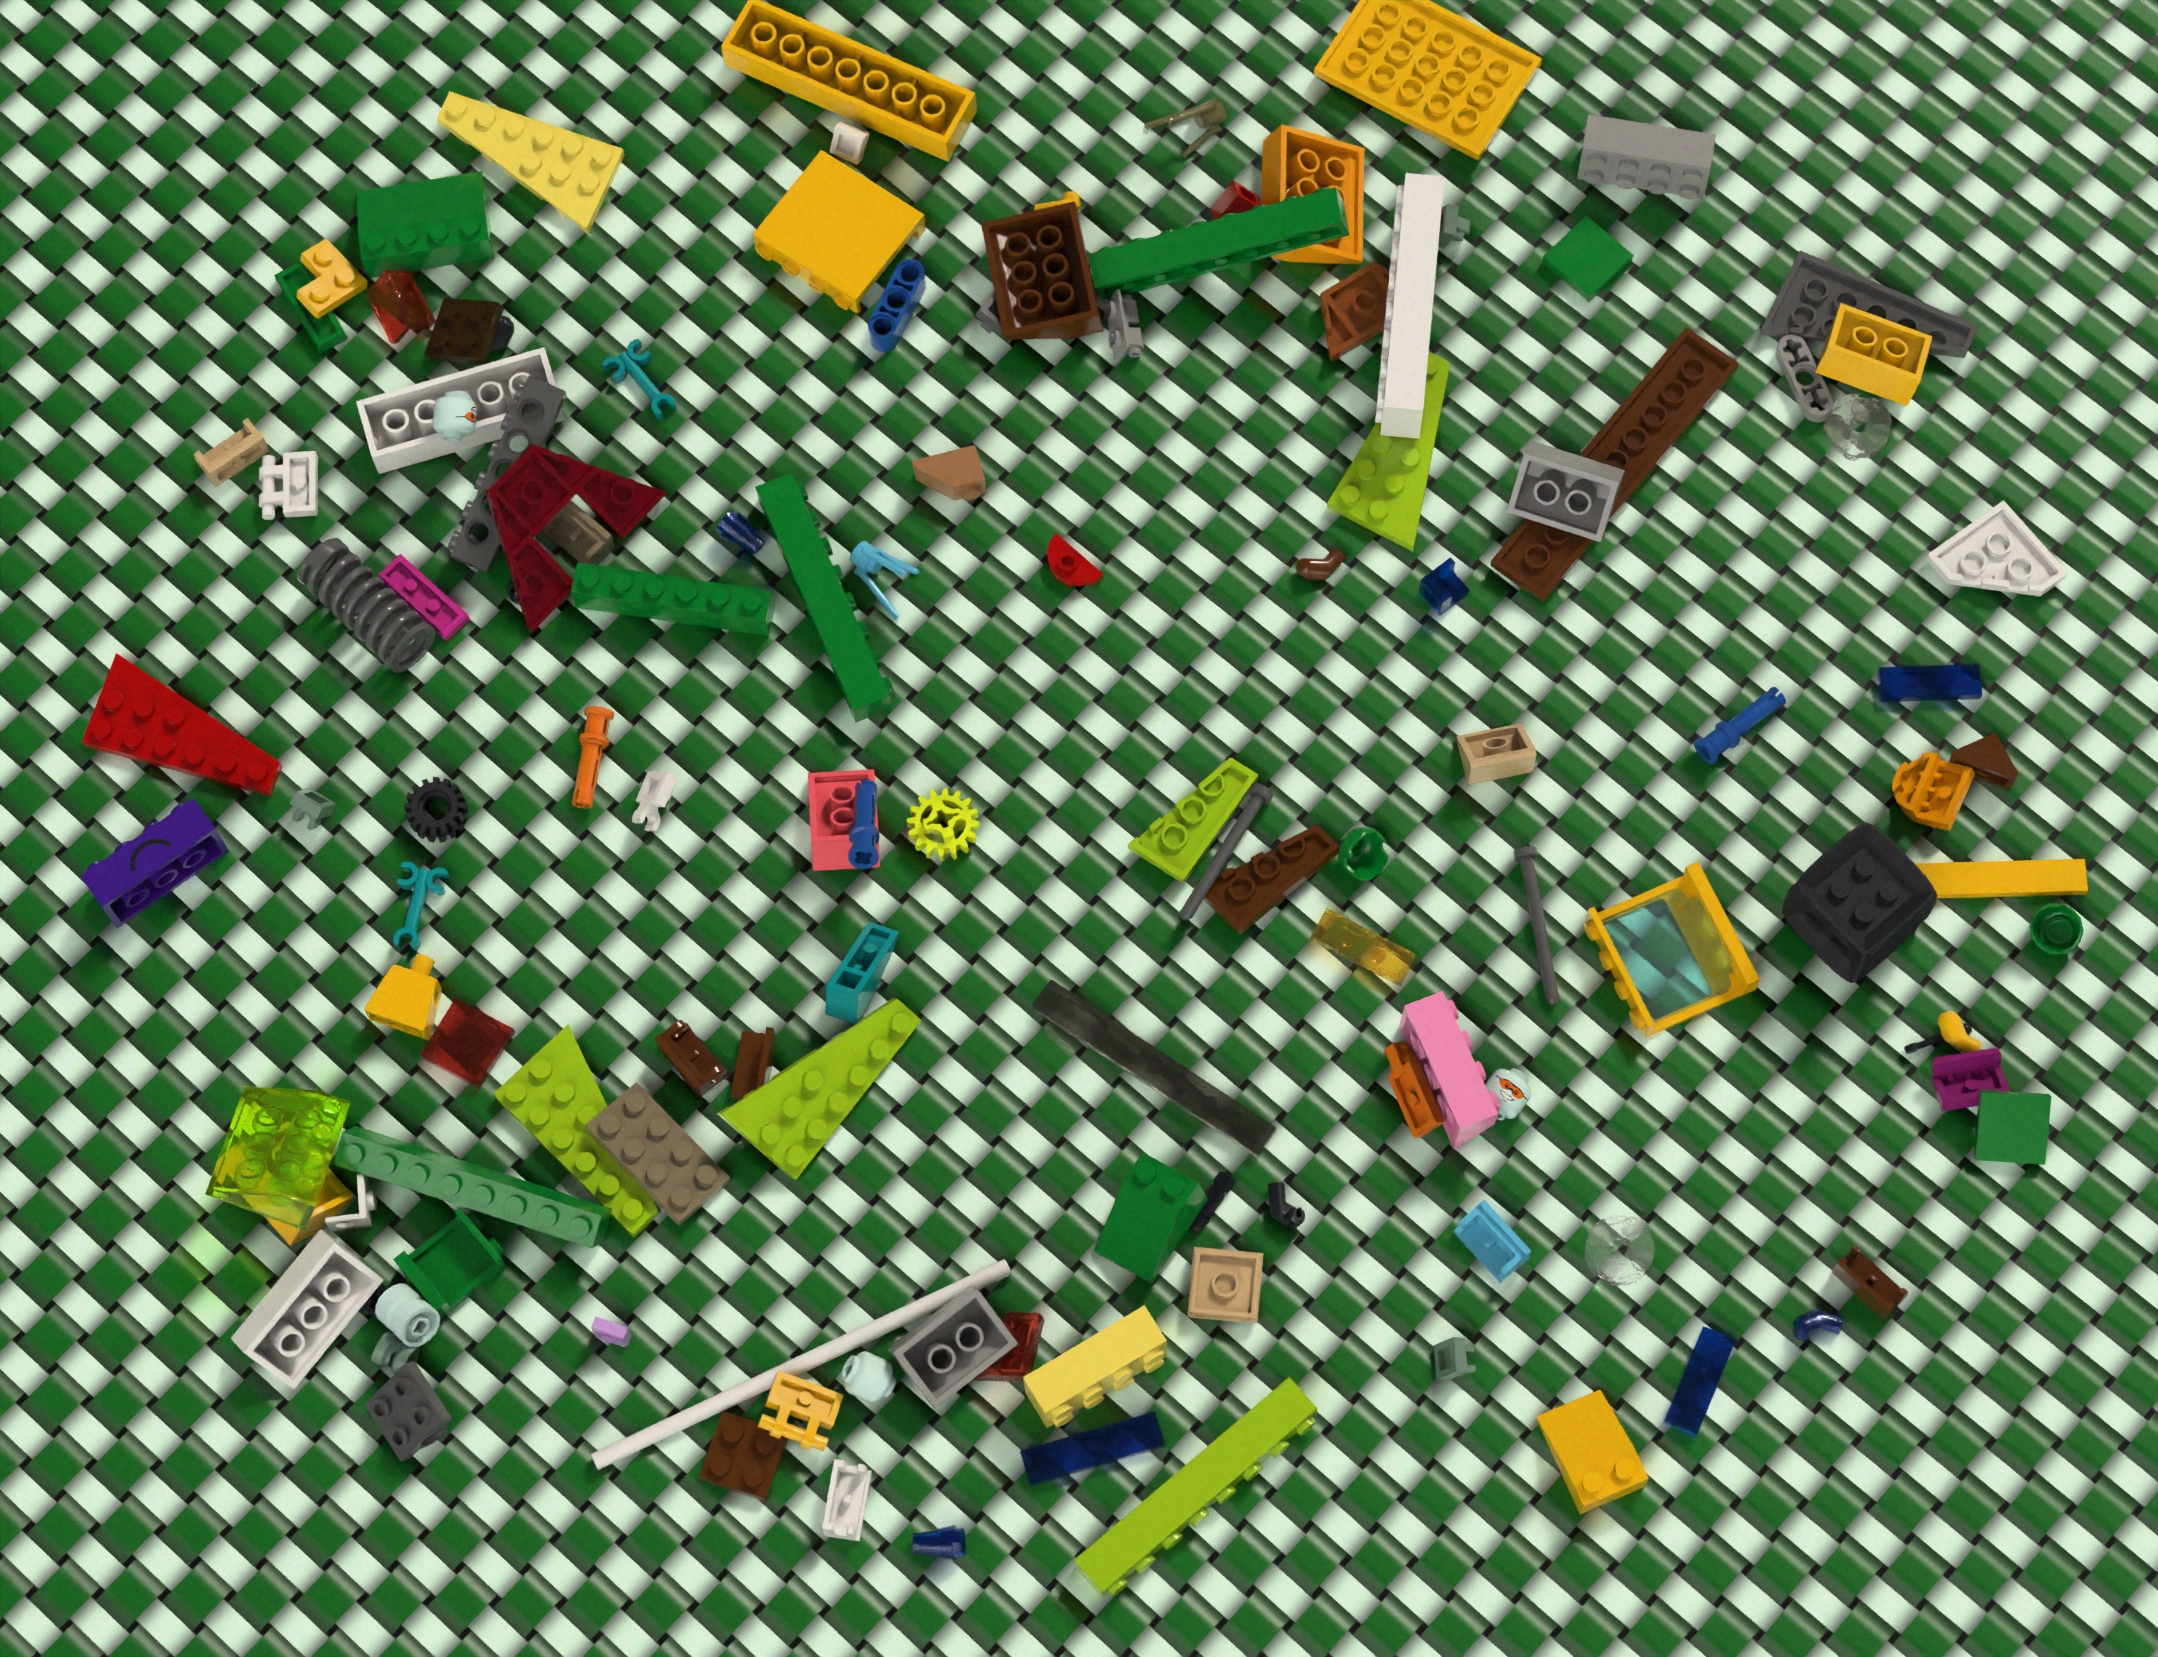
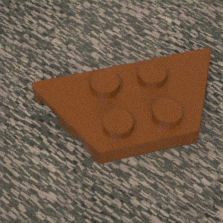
M1374 261L1320 294L1329 359L1332 362L1384 331L1389 271L1386 267Z

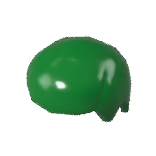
M1369 826L1353 829L1341 840L1338 852L1339 864L1347 873L1361 882L1374 879L1382 872L1389 859L1383 848V843H1386L1385 838Z
M2048 903L2042 906L2033 914L2029 925L2031 939L2036 946L2046 953L2056 955L2066 954L2074 950L2080 944L2084 932L2081 917L2073 908L2058 903Z

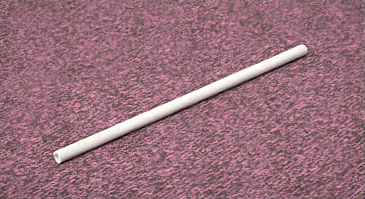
M1005 1259L602 1448L591 1454L598 1470L771 1389L778 1370L796 1377L940 1309L969 1285L980 1290L1012 1275Z

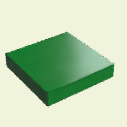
M1586 215L1543 256L1542 263L1585 300L1590 302L1633 261L1634 255Z
M1979 1090L1974 1159L2045 1165L2051 1108L2050 1094Z

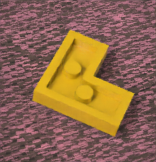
M327 239L301 253L300 261L317 279L297 290L296 298L316 319H319L367 289L368 281Z

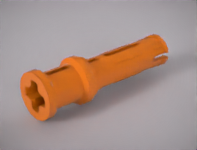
M598 706L585 708L584 714L587 716L584 733H581L579 737L582 753L571 804L583 809L593 807L603 750L609 745L607 733L609 723L614 719L615 715L613 711Z

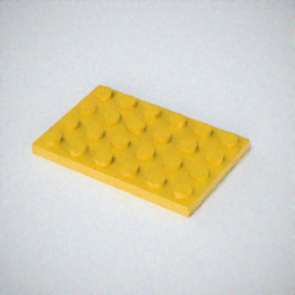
M1360 0L1314 68V76L1479 161L1541 66L1542 58L1429 0Z

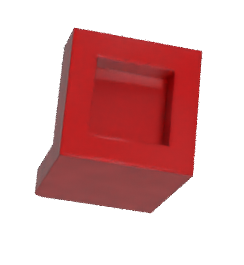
M1233 180L1211 207L1213 220L1220 219L1228 213L1238 214L1252 210L1253 207L1261 205L1258 195Z

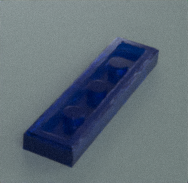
M1153 1411L1020 1451L1029 1485L1032 1487L1165 1447V1442L1156 1412Z

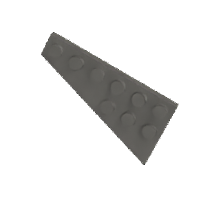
M1800 250L1761 328L1760 334L1779 337L1795 334L1805 340L1825 342L1838 307L1842 303L1932 336L1928 354L1965 358L1979 326Z

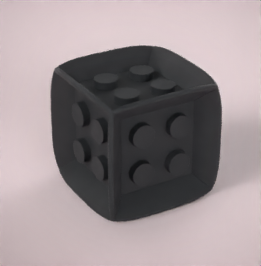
M1865 822L1836 842L1790 887L1782 904V913L1797 935L1826 965L1841 978L1854 983L1877 967L1911 936L1919 924L1931 913L1937 901V893L1925 874L1893 841L1879 829Z

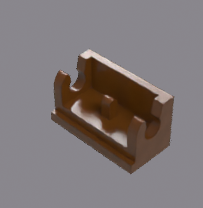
M682 1020L676 1022L654 1038L657 1048L698 1098L729 1076L728 1072L691 1030L690 1026Z
M1855 1244L1850 1252L1836 1263L1831 1273L1881 1319L1885 1320L1907 1297L1909 1292L1905 1288L1901 1289L1860 1251L1861 1248Z

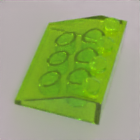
M244 1086L205 1195L305 1230L315 1209L351 1102L319 1090Z

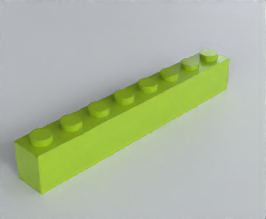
M1290 1377L1287 1378L1074 1559L1075 1567L1102 1599L1109 1593L1112 1597L1117 1595L1129 1583L1126 1580L1127 1577L1136 1570L1142 1573L1154 1563L1156 1559L1153 1555L1164 1547L1166 1550H1169L1183 1537L1180 1532L1189 1524L1196 1527L1210 1514L1207 1509L1216 1501L1220 1504L1226 1502L1236 1492L1234 1486L1243 1478L1246 1481L1254 1478L1263 1469L1261 1463L1270 1455L1274 1459L1281 1455L1289 1447L1290 1444L1287 1441L1297 1432L1300 1436L1308 1432L1316 1424L1314 1418L1317 1416L1318 1408Z

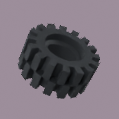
M433 777V782L431 783L428 782L427 778L421 780L423 786L419 787L415 784L412 787L414 793L408 792L406 796L408 803L404 805L405 815L414 832H417L420 838L424 839L427 837L429 842H435V838H438L440 842H445V836L450 835L451 839L456 837L455 831L458 829L461 832L464 829L463 821L467 822L468 820L466 813L468 806L462 792H460L459 787L455 783L452 785L450 780L446 778L441 782L439 777ZM442 799L449 804L447 815L437 821L426 818L424 815L425 806L432 800Z

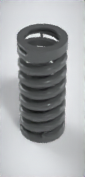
M332 538L322 542L302 562L297 574L298 581L302 585H307L308 591L314 596L319 597L320 602L325 607L331 608V612L338 619H342L343 624L349 630H354L355 636L361 641L366 642L367 647L372 652L378 653L379 658L394 673L406 671L414 666L431 648L436 637V630L425 621L419 623L420 615L414 610L408 611V604L403 599H396V592L392 588H384V581L380 577H373L370 567L366 565L361 566V559L353 554L339 538Z

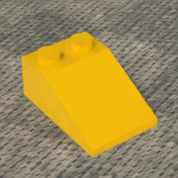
M1601 1390L1536 1416L1540 1429L1580 1514L1645 1487L1649 1479L1633 1444Z

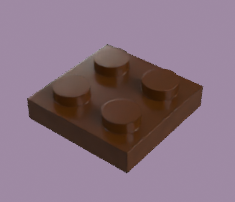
M723 1411L699 1474V1479L766 1502L789 1439L783 1436L780 1439L770 1436V1431L757 1427L758 1422Z

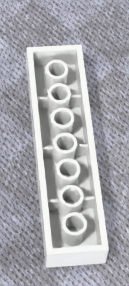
M1406 173L1405 184L1398 185L1375 416V423H1381L1380 435L1417 439L1420 437L1444 176Z

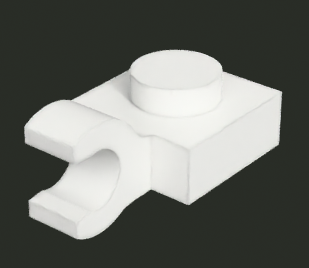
M668 771L647 772L636 798V802L640 805L633 813V823H643L645 817H647L648 822L644 830L656 831L659 828L661 820L658 808L665 807L671 798L673 786L677 779L676 776Z

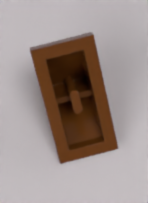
M1996 733L1954 750L1948 761L1972 767L1975 772V779L2007 790H2011L2018 775L2015 766Z

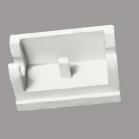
M834 1459L822 1526L825 1536L860 1541L872 1471L868 1470L866 1465L858 1464V1466L847 1465V1462L844 1460Z

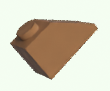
M975 445L912 461L916 481L954 501L960 499L973 500L986 493L985 477Z

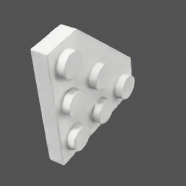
M2004 500L1931 551L1926 557V561L1946 584L2042 596L2066 579L2068 575L2063 566Z

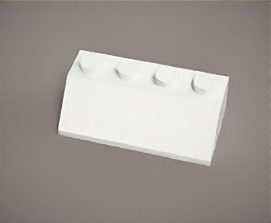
M320 1229L231 1337V1340L243 1353L292 1389H295L383 1282V1279L348 1249Z

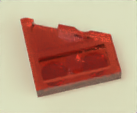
M1007 1312L1001 1321L1018 1345L972 1380L1024 1382L1023 1377L1033 1371L1045 1320L1040 1313Z

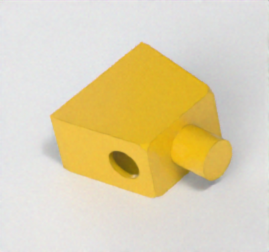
M416 954L410 969L399 965H392L364 1008L369 1020L429 1041L442 991L438 980L429 976L435 961L428 956Z

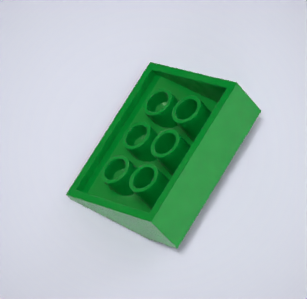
M482 171L356 191L361 259L368 278L495 258Z

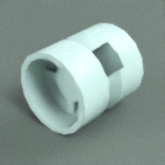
M400 1283L391 1286L384 1291L377 1301L375 1308L377 1319L408 1347L424 1345L431 1340L439 1328V1313L407 1284Z

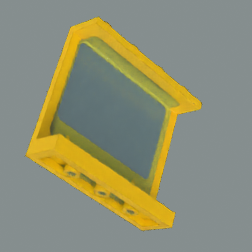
M1699 862L1686 866L1683 876L1597 913L1595 907L1588 909L1586 922H1584L1585 932L1591 941L1596 940L1601 950L1599 958L1606 971L1611 969L1616 979L1614 987L1621 1000L1626 999L1631 1008L1629 1016L1636 1030L1641 1029L1646 1038L1752 992L1758 986L1760 978Z

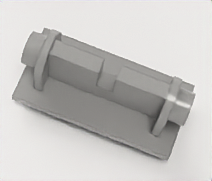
M1117 289L1104 305V318L1108 320L1110 332L1108 342L1109 347L1113 349L1115 362H1118L1124 353H1129L1131 358L1139 357L1144 349L1141 329L1129 327V325H1137L1139 323L1136 300L1132 299V295L1129 294L1121 296L1120 289Z

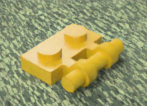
M778 1370L765 1403L766 1407L778 1411L776 1418L762 1414L757 1427L770 1431L769 1435L780 1439L783 1436L799 1442V1447L807 1450L812 1447L824 1452L828 1438L818 1435L816 1432L818 1426L827 1430L832 1429L843 1394ZM788 1416L806 1421L805 1429L786 1423Z

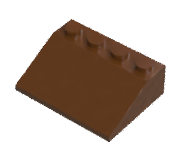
M1075 201L981 223L1005 340L1073 339L1103 332L1083 231Z

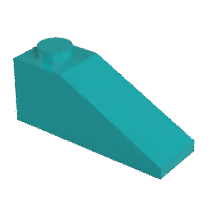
M872 922L867 923L826 985V1015L852 1024L858 1023L871 1003L898 941L899 931Z

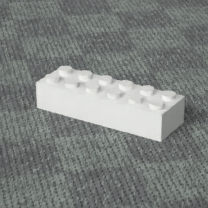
M545 347L356 401L370 453L378 474L501 439L504 430L500 429L507 411L513 413L518 402L513 397L520 381L526 383L530 375L556 387ZM445 392L470 395V400L475 402L477 406L475 431L470 436L462 437L461 442L443 440V434L435 431L432 426L435 401L440 397H444ZM529 406L523 412V418L528 422L537 421L541 416V410L536 406ZM561 407L555 423L566 420L563 407Z

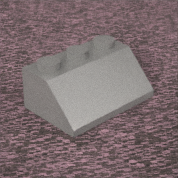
M1530 441L1522 458L1507 512L1601 542L1625 470Z
M969 1285L890 1346L888 1351L935 1409L1018 1345V1343L979 1290Z

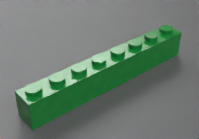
M1336 187L1320 188L1314 193L1305 196L1287 197L1279 203L1257 205L1249 211L1238 214L1228 213L1220 219L1208 222L1198 221L1191 224L1190 227L1179 230H1165L1157 236L1146 239L1135 238L1124 245L1116 247L1106 246L1099 249L1098 252L1090 253L1089 258L1094 289L1102 300L1106 301L1109 300L1117 289H1120L1121 296L1345 237L1350 234L1344 201Z
M789 473L756 486L760 506L855 723L891 709L890 696L895 695L893 686L888 676L882 678L878 668L882 667V662L876 648L869 649L866 642L870 638L869 632L863 620L857 622L854 612L858 610L851 592L845 594L841 584L845 583L843 573L838 564L833 566L829 558V556L833 555L831 546L826 536L823 538L819 536L817 528H820L821 525L815 510L808 511L804 502L809 500L802 481L796 483L793 474Z
M358 1126L342 1132L334 1162L336 1166L589 1248H594L604 1241L612 1208Z

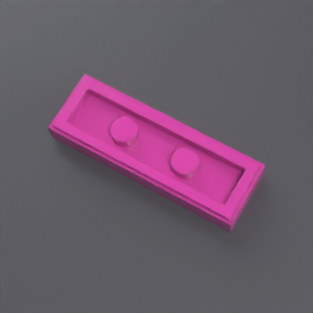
M401 554L377 575V577L384 581L386 588H392L396 592V597L403 599L408 604V607L416 611L420 618L430 624L446 642L470 620L467 613Z

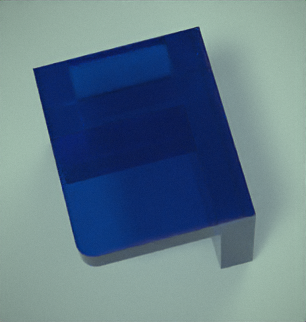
M1452 558L1447 559L1420 580L1419 593L1439 616L1469 595V588L1454 573L1455 562Z

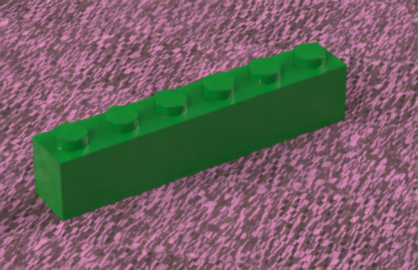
M580 562L577 563L571 589L576 608L769 636L775 609L773 594L770 590Z

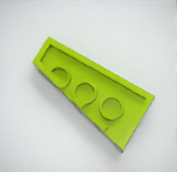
M1230 757L1199 783V787L1192 793L1179 800L1172 810L1153 822L1149 829L1139 838L1133 839L1128 844V849L1184 884L1245 799L1252 785L1257 782L1258 774Z

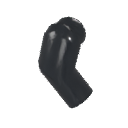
M1282 1182L1268 1184L1269 1212L1271 1217L1287 1228L1299 1227L1305 1220V1212L1301 1207L1296 1209V1207L1286 1202L1285 1184Z

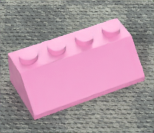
M1443 991L1405 1005L1399 1028L1412 1053L1415 1054L1445 1120L1443 1127L1454 1149L1493 1126L1496 1122L1498 1111H1500V1105L1494 1092H1488L1485 1086L1486 1074L1480 1061L1475 1062L1471 1055L1472 1043L1468 1033L1465 1030L1461 1031L1456 1019L1459 1016L1452 1000L1447 1001Z

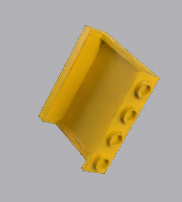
M821 150L753 233L756 252L762 258L771 261V259L776 261L790 276H799L807 281L809 287L820 294L824 292L832 297L833 301L844 310L851 309L859 314L861 311V299L912 236L920 238L926 230L923 213Z

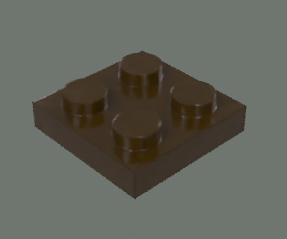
M443 298L425 355L432 361L485 364L504 310L503 306L499 302Z

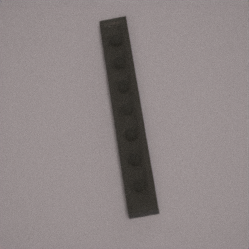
M1052 979L1032 1004V1010L1256 1158H1258L1275 1134L1277 1127Z

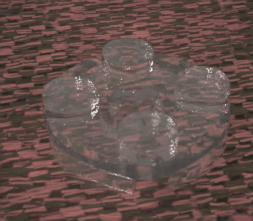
M1860 394L1844 396L1832 405L1826 418L1824 429L1828 442L1837 452L1843 454L1850 461L1868 458L1879 453L1889 439L1891 416L1887 408L1875 398L1859 397ZM1855 420L1858 424L1865 423L1866 426L1863 432L1852 430V421Z
M1612 1215L1601 1219L1590 1229L1584 1246L1585 1262L1591 1273L1614 1286H1626L1639 1281L1650 1268L1655 1254L1654 1241L1649 1230L1638 1218L1633 1216ZM1615 1242H1620L1628 1247L1629 1250L1625 1252V1258L1619 1259L1617 1254L1610 1253V1249L1614 1248Z

